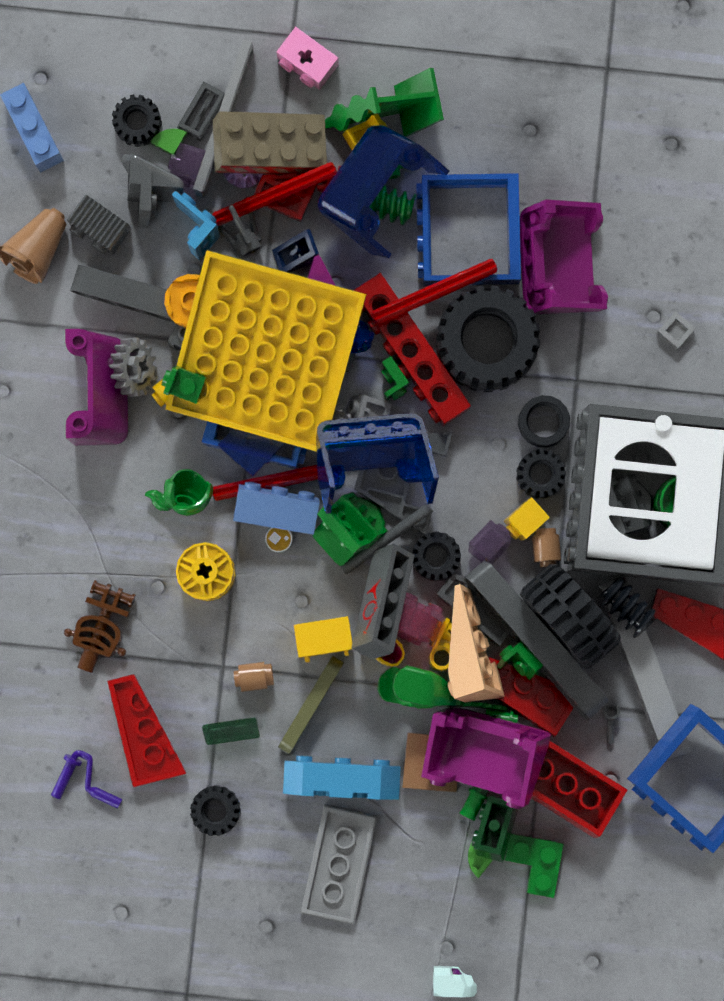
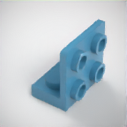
M175 191L172 197L176 206L198 224L189 233L187 244L191 253L201 260L206 254V250H209L220 238L219 226L215 223L217 220L206 210L200 212L195 206L196 202L186 193L180 195Z

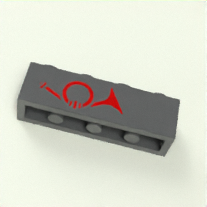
M391 544L373 552L351 649L372 660L391 654L394 651L414 560V554L396 544Z

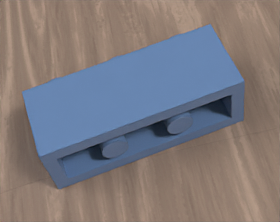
M22 83L0 94L40 173L63 162L64 160L25 84Z
M245 482V485L239 484L233 521L314 535L320 502L319 498L314 497L315 494L311 492L299 491L298 494L288 493V489L273 486L272 490L261 488V484L255 482Z

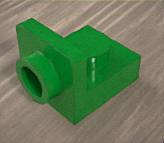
M390 356L382 362L384 369L381 373L389 385L393 382L395 384L394 387L384 393V397L386 400L393 398L395 401L407 393L405 388L409 386V382Z
M175 366L171 371L167 370L161 384L165 387L163 394H171L197 404L207 377Z
M521 641L515 647H512L511 644L499 654L501 659L497 664V667L501 670L512 661L516 671L520 675L526 676L529 680L535 677L543 667V664Z

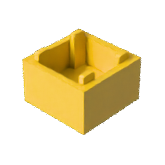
M348 616L294 625L298 657L304 658L306 663L310 662L311 656L344 651L345 656H349L348 651L353 650L351 649L352 636Z

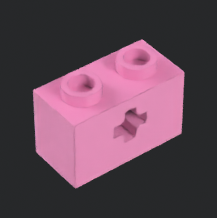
M297 27L292 30L276 51L277 60H279L278 64L287 72L291 73L293 70L301 76L299 79L309 88L315 86L320 90L339 66L337 56ZM309 57L311 58V63L306 61L302 64L301 58L307 60Z

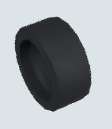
M540 395L532 398L523 406L518 418V427L521 436L529 444L535 447L548 448L556 445L566 436L570 428V415L567 407L561 400L553 396ZM549 406L558 413L560 426L552 436L539 437L530 430L528 418L535 408Z

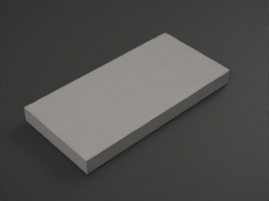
M329 805L323 806L301 908L302 914L354 925L377 816Z

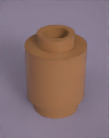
M542 528L534 531L535 536L532 537L534 563H540V568H546L550 564H556V561H561L559 535L556 534V528Z
M257 662L238 665V670L234 671L235 687H241V692L267 689V686L274 685L272 664Z

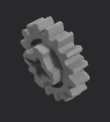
M139 338L120 340L121 345L114 346L117 353L111 354V358L114 360L113 364L109 365V368L114 369L111 379L117 380L115 388H121L122 395H128V397L146 395V390L152 389L150 381H156V377L153 375L154 371L157 370V367L153 365L156 356L150 355L152 347H146V340H140Z

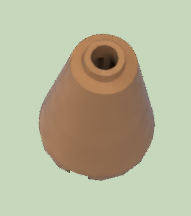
M55 208L51 210L44 209L0 246V260L7 266L10 262L15 267L13 272L21 278L34 284L42 283L67 225L64 220L65 216Z

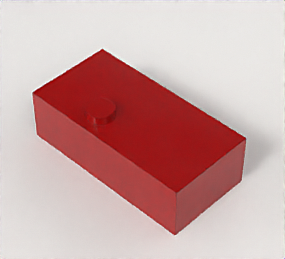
M550 741L531 799L591 837L598 838L602 835L628 789Z

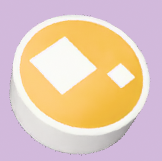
M270 528L265 536L266 545L273 552H285L292 544V534L289 530Z

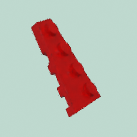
M658 588L651 609L656 610L653 617L724 660V609Z
M488 657L490 663L496 662V665L499 663V660ZM507 664L501 670L498 668L505 697L497 698L496 700L514 710L540 729L549 732L552 737H556L574 708L549 679L536 675L529 680L526 676L520 675L510 664Z
M132 674L107 681L133 787L187 774L136 675Z

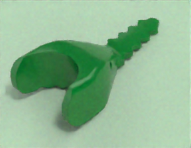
M408 665L402 669L391 667L384 671L378 680L377 691L379 696L386 702L418 709L433 707H472L507 711L508 709L507 706L456 700L449 692L448 682L432 671Z

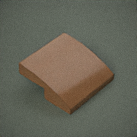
M408 732L402 788L456 792L457 781L446 783V786H436L431 784L429 779L421 777L429 734Z

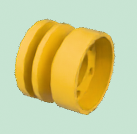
M203 542L193 544L184 550L177 562L176 576L184 592L197 600L208 602L218 600L228 594L234 585L236 570L233 560L225 550L216 544ZM204 564L208 568L212 567V571L209 572V578L207 579L203 575L199 576L198 572L202 571L201 566Z

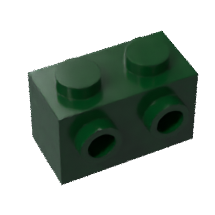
M488 796L487 803L483 804L480 810L479 820H481L479 830H475L471 843L477 856L502 863L518 812L517 809L508 807L506 805L507 802L503 799Z

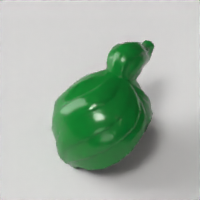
M182 469L165 480L164 494L158 490H149L145 492V496L150 498L155 508L160 511L173 509L180 515L191 516L203 511L209 504L213 493V486L199 473L190 469Z

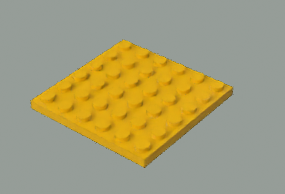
M206 250L177 366L205 376L207 379L197 404L170 394L165 410L323 453L367 294Z

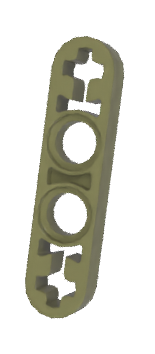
M334 656L331 657L278 748L288 754L291 753L344 662Z

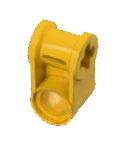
M447 617L436 637V642L428 658L430 666L436 671H445L449 667V660L445 666H439L434 661V654L438 651L445 652L449 659L451 634L448 631L451 632L452 623Z

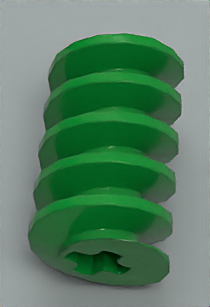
M365 180L358 202L359 214L362 215L368 208L370 217H374L376 212L379 211L380 220H384L386 215L389 214L391 223H394L397 217H400V225L404 226L411 217L416 194L414 193L410 200H408L407 191H404L400 197H397V188H393L391 193L387 194L385 185L378 192L374 182L367 189Z

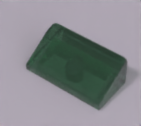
M256 717L204 724L202 726L207 745L260 737L258 718Z

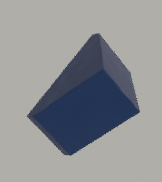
M310 229L304 230L272 249L278 269L288 273L311 265L314 257L319 255Z

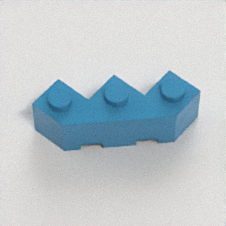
M296 756V761H285L283 794L399 800L401 766H391L390 760L373 759V765L352 764L351 758L335 757V763L312 762V756Z

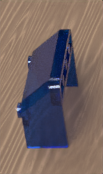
M373 125L366 130L337 174L321 194L318 200V208L327 219L371 255L389 258L391 253L373 239L379 228L380 220L376 212L369 206L399 164L411 171L422 167L428 173L447 175L450 170L421 145L383 125Z
M413 413L336 419L326 420L318 425L316 433L317 472L326 514L332 511L335 490L340 489L345 483V471L396 467L398 475L402 480L409 483L422 482L427 504H433L439 475L425 423L420 416Z

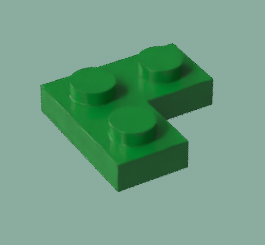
M511 833L504 860L531 866L527 893L554 898L564 844Z

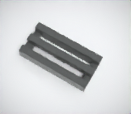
M203 81L177 128L186 131L188 135L194 136L197 140L201 141L220 110L225 93ZM206 90L210 91V94L208 95L207 99L202 105L193 123L190 127L187 126L186 124L188 123L189 119L194 113L196 107L198 106L199 102L204 96ZM216 95L219 96L197 132L196 128Z

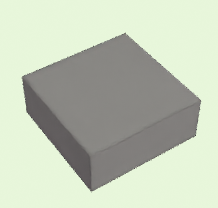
M675 311L657 333L677 350L696 328Z

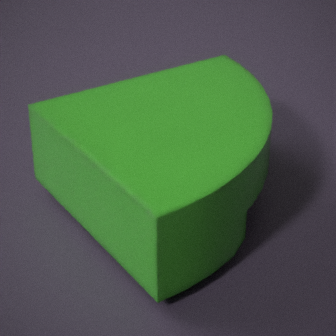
M166 129L154 136L151 144L175 157L187 136V132L181 129Z
M470 844L468 863L472 872L479 878L493 860L477 856L474 846Z

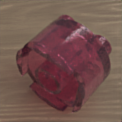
M406 592L397 637L417 646H420L421 642L428 643L426 648L432 649L445 621V617L442 615L443 609L431 603L425 606L417 602L418 598Z

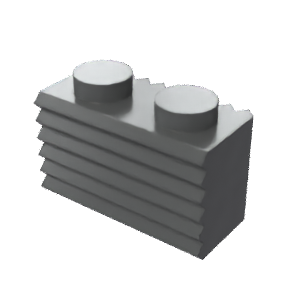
M86 194L67 219L69 225L72 226L69 230L81 239L84 236L93 241L91 245L102 254H105L106 251L112 255L115 254L131 231V227L127 222Z

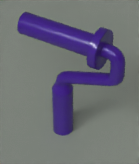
M76 750L72 755L65 754L64 760H66V763L51 796L61 799L76 766H81L82 761L78 759V757L87 760L85 790L93 798L118 809L122 802L121 798L98 787H91L92 756L81 750Z

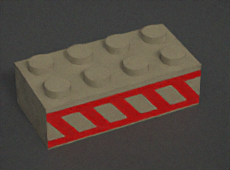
M220 111L213 119L215 173H296V175H299L327 163L325 115Z

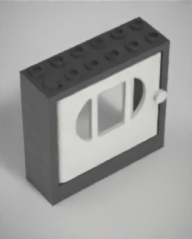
M589 404L582 410L581 414L578 413L576 429L580 430V438L575 441L574 456L578 457L577 466L572 469L571 483H575V492L570 494L569 510H573L572 520L568 521L566 528V537H570V546L565 548L564 564H568L567 571L724 587V418ZM649 442L664 448L672 456L676 466L615 460L614 457L622 448L629 444ZM612 469L675 475L676 486L673 512L667 513L609 506ZM609 516L669 521L671 525L664 533L653 539L636 540L620 533L611 523ZM586 557L711 570L713 573L587 560Z

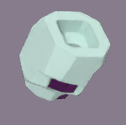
M434 966V996H475L477 984L473 981L471 975L463 973L459 967Z

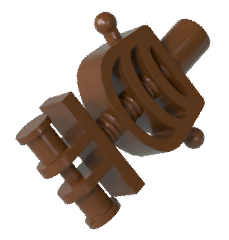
M94 580L90 593L101 595V601L87 597L85 602L101 607L100 615L83 616L77 621L75 631L69 628L64 630L66 637L73 636V645L84 648L77 668L93 673L99 654L106 657H112L114 652H117L119 656L126 655V650L118 647L122 640V631L109 618H111L112 612L129 617L131 612L118 608V605L121 602L131 608L136 596L135 594L131 595L123 592L124 589L120 587L117 592L112 591L111 584L108 583L106 586L98 583L97 580ZM109 596L114 597L112 605L106 604ZM97 620L95 628L83 627L85 622ZM109 625L113 628L115 639L111 634L105 632L106 626ZM83 632L93 633L91 634L92 636L90 638L81 637V634ZM103 636L110 641V647L102 642Z

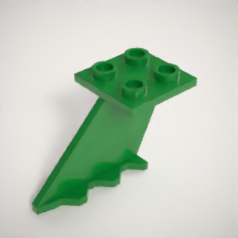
M428 68L394 85L395 96L378 97L376 87H370L365 99L360 95H354L348 107H345L343 104L334 105L331 116L325 119V129L335 127L339 131H345L349 124L362 123L373 114H378L380 118L399 114L404 137H409L443 121L444 117L434 68Z

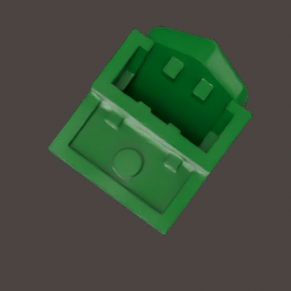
M354 492L342 495L335 503L324 506L317 513L322 519V523L315 529L312 536L338 566H343L360 551L372 546L388 530L385 528V521L380 506L363 497L356 496Z

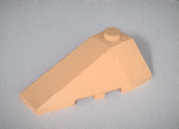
M459 584L455 586L448 667L450 681H448L449 692L454 699L462 702L505 697L496 662L490 663L486 652L487 647L490 646L488 639L478 629L481 619L471 590Z

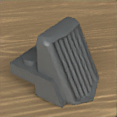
M124 154L122 164L128 173L127 201L138 202V227L148 228L150 219H155L156 202H174L172 194L176 191L182 195L184 184L176 175L140 156Z
M635 474L611 480L609 506L652 511L653 496L636 479ZM609 516L613 526L622 534L652 525L650 519Z

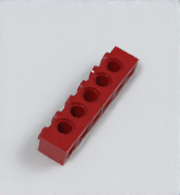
M381 272L356 288L354 291L367 294L362 312L365 311L370 318L367 322L375 335L381 334L385 340L382 345L388 355L391 357L395 355L400 362L398 367L406 379L410 377L415 387L412 390L420 401L425 399L430 407L427 412L434 423L440 422L444 427L468 411L471 407L470 403L408 312L380 325L374 322L372 306L375 302L382 301L387 305L398 300V297ZM392 323H397L402 327V332L399 335H391L387 331V327ZM407 345H412L417 349L418 353L416 356L408 358L404 356L402 349ZM422 367H427L432 371V377L428 380H422L418 377L417 371ZM437 389H442L446 392L447 399L444 402H437L433 399L432 393Z

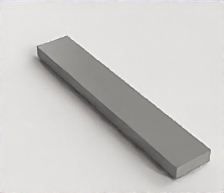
M245 39L242 41L219 112H234L254 54V46L251 41ZM213 131L193 187L195 195L203 198L204 196L206 197L215 170Z

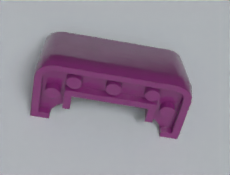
M546 199L522 210L520 214V254L523 299L527 302L526 306L528 309H533L535 314L599 312L607 309L608 294L602 285H594L591 234L598 231L603 224L601 203Z
M65 329V344L68 351L74 356L84 357L86 360L88 410L75 411L68 416L66 420V439L75 446L120 444L125 441L128 435V395H122L121 388H115L117 380L111 379L114 369L109 368V365L113 364L114 361L111 358V354L117 353L114 346L121 345L120 339L84 329Z
M448 707L433 713L421 777L429 779L430 783L436 786H446V783L457 781L502 794V799L507 802L506 805L508 807L522 809L530 803L549 746L551 734L544 730L468 709Z

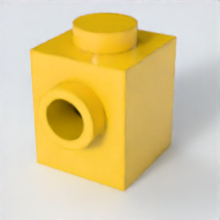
M531 497L504 520V523L507 525L505 529L515 540L519 538L520 541H523L550 517Z

